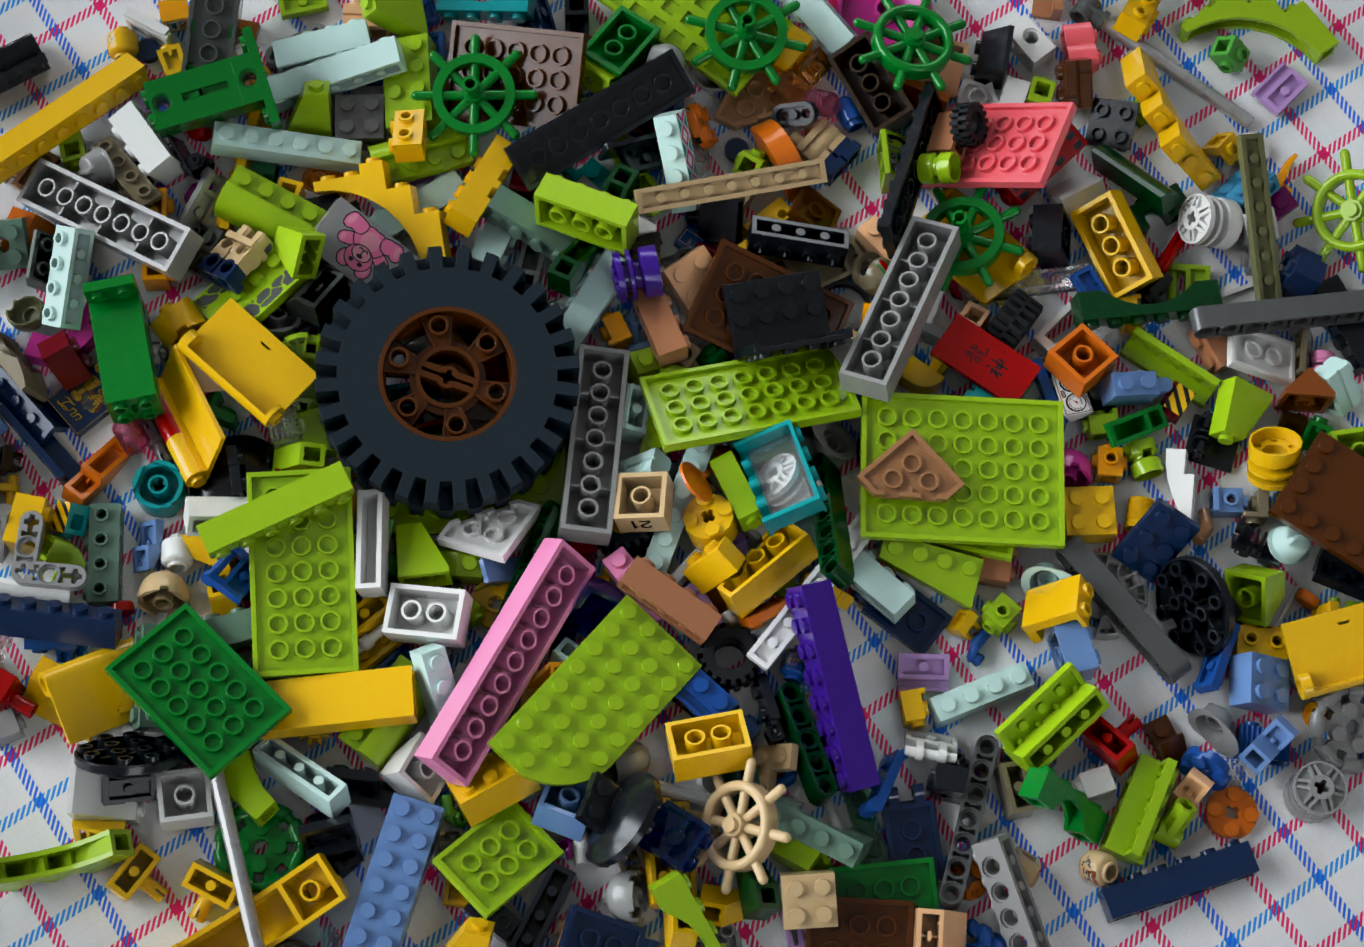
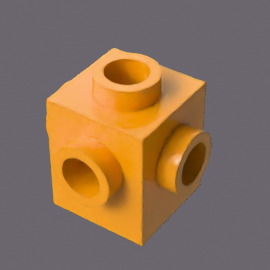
M1103 444L1097 447L1094 454H1091L1090 463L1092 469H1094V482L1119 484L1123 477V471L1127 469V456H1123L1122 447L1112 448L1111 444Z

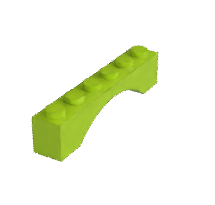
M673 870L648 885L659 908L666 914L677 917L687 923L697 933L705 947H726L723 942L719 944L715 936L718 934V930L711 919L707 921L702 912L706 909L698 896L693 897L690 891L693 886L685 873L681 875L678 871Z

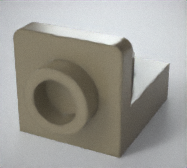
M1258 488L1255 494L1250 497V511L1242 512L1239 517V523L1245 522L1251 526L1259 527L1269 518V491Z

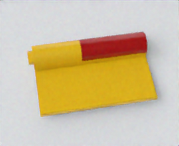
M176 344L173 345L162 376L158 377L164 414H160L153 419L185 484L188 487L199 488L207 482L226 437L184 354L177 349Z

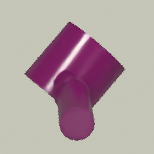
M565 837V840H560L556 844L566 852V859L570 860L573 857L571 845L573 840Z

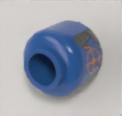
M795 645L794 648L784 651L779 671L784 676L783 680L786 682L793 681L798 685H802L805 682L804 671L806 669L804 661L798 655V645Z

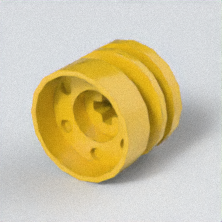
M1277 426L1263 427L1254 431L1248 441L1249 458L1246 473L1248 481L1262 490L1282 491L1300 463L1303 445L1301 436L1293 430Z

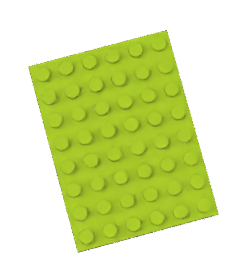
M894 392L890 402H885L861 395L860 472L913 428L961 478L965 485L946 503L875 498L860 484L859 539L1050 549L1065 548L1063 401Z

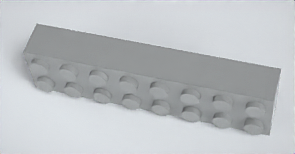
M41 157L16 199L30 211L59 225L95 231L94 242L177 282L182 280L204 241V238L191 228Z
M912 215L838 372L842 390L890 402L961 247L959 227Z
M584 344L579 346L580 371L578 384H580L577 407L573 406V412L575 413L568 436L557 539L602 546L609 545L613 526L629 350Z

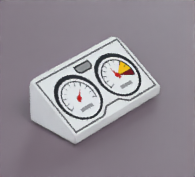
M1051 375L1059 401H1063L1066 419L1072 423L1094 413L1087 393L1078 399L1055 376Z

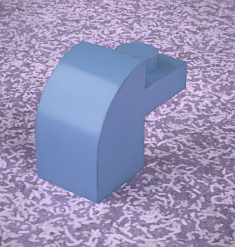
M1279 714L1238 758L1258 775L1297 736L1299 731Z

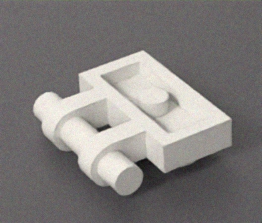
M906 728L904 736L905 756L914 757V760L922 761L923 758L935 760L937 763L947 762L956 764L958 747L956 736Z

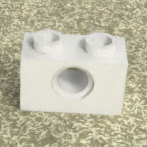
M1025 13L1009 24L1015 26L1010 51L1030 73L1053 58L1056 49L1055 43L1050 36L1045 35L1040 30L1038 23L1034 19H1030ZM1026 40H1031L1034 44H1029Z

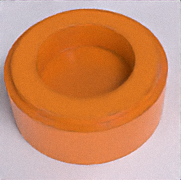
M1298 588L1294 594V599L1310 610H1316L1321 602L1317 596L1303 588Z

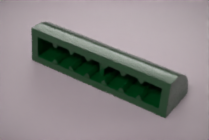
M1099 145L1091 150L1093 167L1097 172L1162 216H1165L1181 202L1177 192L1107 145Z

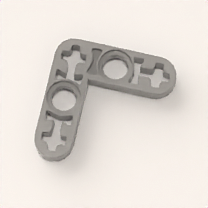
M36 511L24 513L19 522L11 567V575L14 581L21 586L69 591L84 589L89 579L86 571L81 566L40 562L45 521L41 514ZM32 518H35L37 523H39L34 525L32 530L33 535L37 536L36 538L30 536V527L27 522H32ZM25 543H34L35 550L31 554L26 555L21 552V548ZM24 568H26L30 573H37L38 580L35 581V576L26 574L24 579H22L18 572H23ZM49 569L55 570L57 576L53 581L46 582L43 580L45 571ZM62 571L68 577H74L75 573H78L82 579H78L76 584H73L70 578H63Z

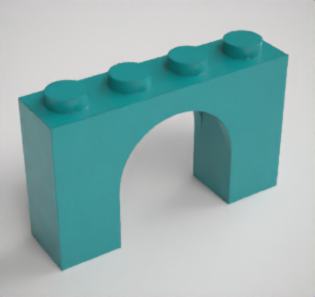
M437 0L436 11L447 22H452V20H467L469 22L489 20L493 23H501L502 21L525 23V21H534L536 0H490L486 2L475 0Z

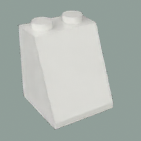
M71 761L67 814L72 820L126 821V825L140 824V818H144L145 802L134 801L125 802V804L103 806L101 803V776L82 770L74 764V761Z

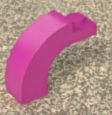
M86 302L83 309L81 329L72 330L67 333L69 338L75 337L81 347V350H79L81 354L86 353L87 355L95 348L88 302ZM32 332L24 352L25 357L31 364L48 367L41 357L37 344L51 336Z

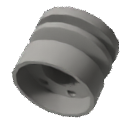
M1324 761L1310 762L1293 774L1285 784L1283 793L1285 806L1290 814L1299 821L1309 824L1320 823L1337 812L1347 800V780L1341 770L1331 763ZM1317 785L1320 786V792H1321V794H1318V793H1317V790H1318V788L1316 787Z

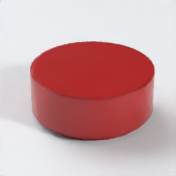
M129 600L115 602L110 605L113 609L122 610V618L135 613L134 603Z

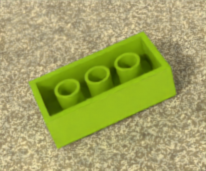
M428 33L396 38L402 45L407 71L383 79L386 129L391 134L390 121H394L395 111L424 109L428 131H430L440 122L433 101H415L412 99L411 94L414 91L433 90L438 68L429 58V54L431 51L437 52L436 44Z
M547 172L534 193L537 225L610 251H618L622 255H624V249L630 251L639 234L638 204L629 199H622L606 191H599L583 183H576L560 175H553Z

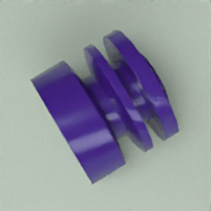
M654 244L638 247L637 259H632L628 249H624L625 261H621L618 251L612 252V264L610 266L612 280L621 304L628 303L627 291H631L633 301H637L638 289L643 288L647 299L663 296L660 266Z

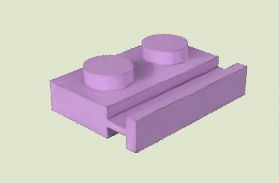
M1284 61L1250 95L1256 97L1259 103L1275 117H1278L1309 85V82L1294 69L1288 68Z
M897 652V691L925 687V691H949L950 654Z

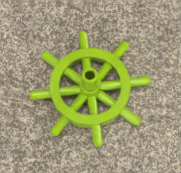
M1342 149L1340 151L1342 171L1329 177L1323 184L1311 175L1307 174L1303 177V182L1317 191L1312 203V215L1296 218L1292 224L1295 228L1314 225L1317 234L1325 242V245L1318 253V255L1323 256L1321 262L1324 263L1334 248L1348 253H1355L1358 271L1364 273V239L1361 223H1364V188L1357 197L1354 180L1364 181V170L1352 169L1350 152L1347 149ZM1343 183L1345 184L1347 200L1334 192ZM1328 200L1340 207V209L1325 212ZM1342 219L1332 233L1326 222ZM1351 224L1354 242L1340 240Z

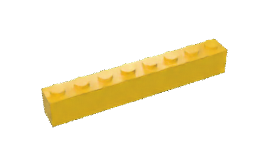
M125 53L0 137V184L144 88L143 83L149 81L145 66L129 53Z

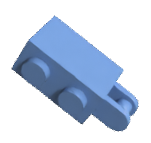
M1156 371L1111 372L1098 383L1102 406L1147 405L1155 398L1162 397L1173 388V383L1167 377L1157 378Z

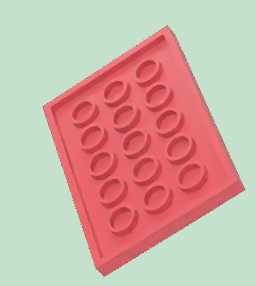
M1074 102L980 104L984 107L983 111L986 110L987 113L985 119L988 118V123H986L988 131H985L987 138L979 146L967 147L961 164V175L958 183L941 184L939 182L934 185L922 184L921 187L1045 188L1076 113V105ZM950 104L948 111H951L955 104Z

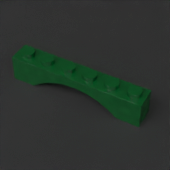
M617 162L606 179L602 191L632 201L634 198L633 190L639 189V171ZM575 238L565 250L558 254L547 271L548 288L571 297L602 247Z
M1215 279L1194 281L1187 290L1177 297L1155 304L1125 302L1108 295L1102 290L1077 292L1070 301L1075 327L1077 328L1080 324L1084 323L1092 331L1103 326L1114 329L1124 324H1132V326H1141L1147 322L1163 324L1176 319L1179 322H1186L1190 320L1188 314L1192 309L1199 306L1223 304L1218 280Z
M756 765V770H755V775H754V780H753V782L760 785L759 775H758V770H757V765ZM745 770L721 775L725 783L734 780L743 781ZM737 794L732 798L736 808L738 806L740 794ZM751 796L747 811L756 804ZM754 837L751 839L753 846L755 845L758 837ZM740 845L738 859L746 856L742 845ZM764 862L762 865L768 876V882L765 885H761L758 882L753 870L735 872L743 919L768 920L782 909L778 883L773 879Z

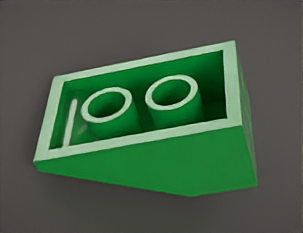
M620 5L587 42L586 58L621 78L647 60L652 45L659 44L661 28Z

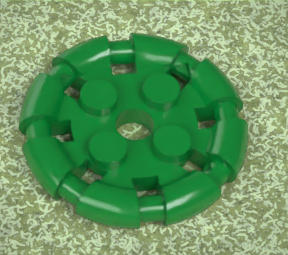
M279 803L277 805L280 810L261 828L240 807L233 810L236 825L241 820L246 824L238 833L252 893L263 891L307 860L306 851L298 836L297 827L303 825L300 818L296 819L292 815V810ZM283 822L289 826L284 833L279 828ZM219 825L214 838V842H216V851H213L214 862L217 868L231 875ZM260 841L268 843V850L262 855L254 852L255 844ZM287 844H295V852L287 853ZM284 864L287 869L279 875L276 870ZM255 874H264L263 882H256Z

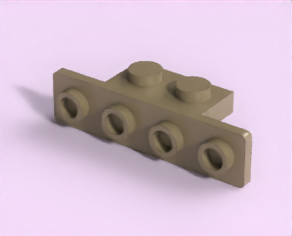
M107 136L91 146L103 148L110 156L115 168V180L108 186L111 189L116 188L117 194L145 207H149L162 198L157 188L111 136Z

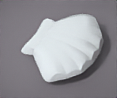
M965 79L957 92L958 103L973 101L980 102V104L999 103L992 82L984 85L971 79Z

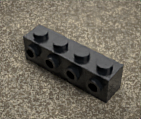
M752 215L747 232L746 250L757 255L843 268L849 250V230Z

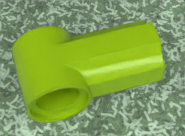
M1184 797L1177 798L1165 816L1161 818L1153 840L1175 850L1183 839L1184 830L1196 815L1197 807Z

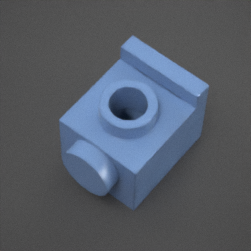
M1213 486L1208 493L1211 518H1239L1242 512L1248 508V496L1243 495L1242 488H1219L1218 486ZM1227 499H1233V503L1228 502Z

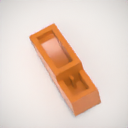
M114 436L81 465L80 472L63 486L62 498L67 502L88 506L123 468L133 455L134 450Z

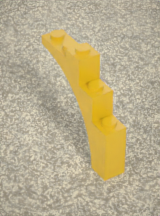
M1139 46L1120 60L1125 87L1140 103L1142 116L1157 133L1160 148L1174 164L1177 163L1201 191H1204L1222 178L1221 173L1209 160L1184 125L1161 84L1154 62Z
M380 157L365 159L366 163L358 164L360 174L358 171H349L344 173V177L335 178V175L320 177L321 181L313 182L314 192L359 195L385 208L402 224L410 235L420 259L427 257L428 247L441 246L443 257H452L447 225L442 223L445 219V212L437 210L436 207L423 208L421 213L417 187L409 185L408 182H399L393 184V188L389 162L380 160Z

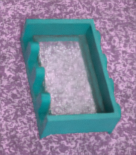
M790 419L733 443L741 457V465L748 476L749 486L757 500L756 505L763 517L762 522L771 537L776 530L820 511H827L824 501L828 500L823 486H818L816 481L820 480L815 466L810 467L808 461L812 460L807 446L802 447L801 441L805 440L800 427L794 428Z

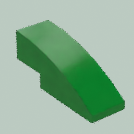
M1161 403L1103 424L1112 448L1169 426Z

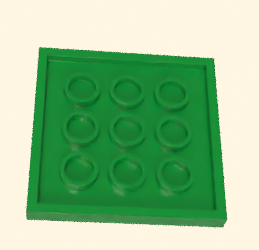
M933 857L860 864L854 868L849 866L828 868L833 869L835 872L836 897L914 901V909H939Z

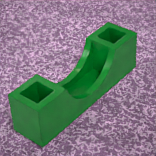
M1042 766L1041 768L1029 767L1018 795L1033 807L1054 810L1060 803L1064 812L1063 830L1078 841L1098 845L1109 819V816L1101 810V806L1093 801H1089L1086 798L1087 795L1082 791L1072 788L1070 781L1058 777L1056 770L1048 766Z

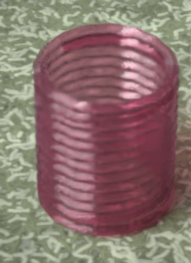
M812 88L805 92L802 101L813 102L817 106L819 116L834 117L840 109V98L832 91Z
M138 419L128 424L113 423L112 432L127 455L140 454L149 446L150 438Z

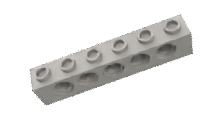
M1010 832L986 838L971 845L974 861L978 864L982 875V884L989 894L991 909L996 914L1000 925V934L1005 940L1007 947H1051ZM995 860L998 862L1000 869L996 867ZM1004 886L1007 887L1009 894L1005 892ZM1013 911L1017 914L1018 919L1014 917ZM1022 936L1026 939L1027 945L1023 942Z

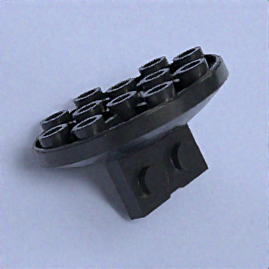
M233 435L226 437L207 482L199 488L189 487L190 496L247 497L246 473L272 471L274 449L277 448L266 440L255 436Z
M1190 555L1170 560L1164 565L1156 578V616L1158 620L1164 622L1173 618L1177 627L1169 630L1168 637L1174 644H1177L1189 654L1206 657L1220 652L1228 645L1232 638L1235 619H1238L1243 613L1235 599L1231 596L1218 570L1216 571L1208 562Z
M127 731L123 733V736L113 737L112 734L97 735V740L80 744L74 751V764L78 768L101 776V803L103 806L156 800V774L177 766L183 758V752L168 736H139V732Z
M597 771L590 776L585 789L586 793L580 802L575 819L588 827L584 844L587 860L597 867L608 868L617 862H625L643 836L653 830L655 826L653 819L663 804V798L660 797L661 788L658 779L648 772H636L617 785Z

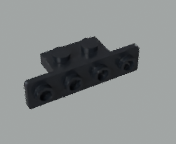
M655 131L647 132L639 137L629 136L618 142L615 140L609 141L603 145L602 151L597 156L599 161L619 157L623 165L638 170L639 175L663 169Z
M339 764L334 765V767H326L328 772L347 784L351 799L349 805L388 809L393 793H397L385 781H380L379 772H375L372 768L362 767L360 770L349 769L348 766Z

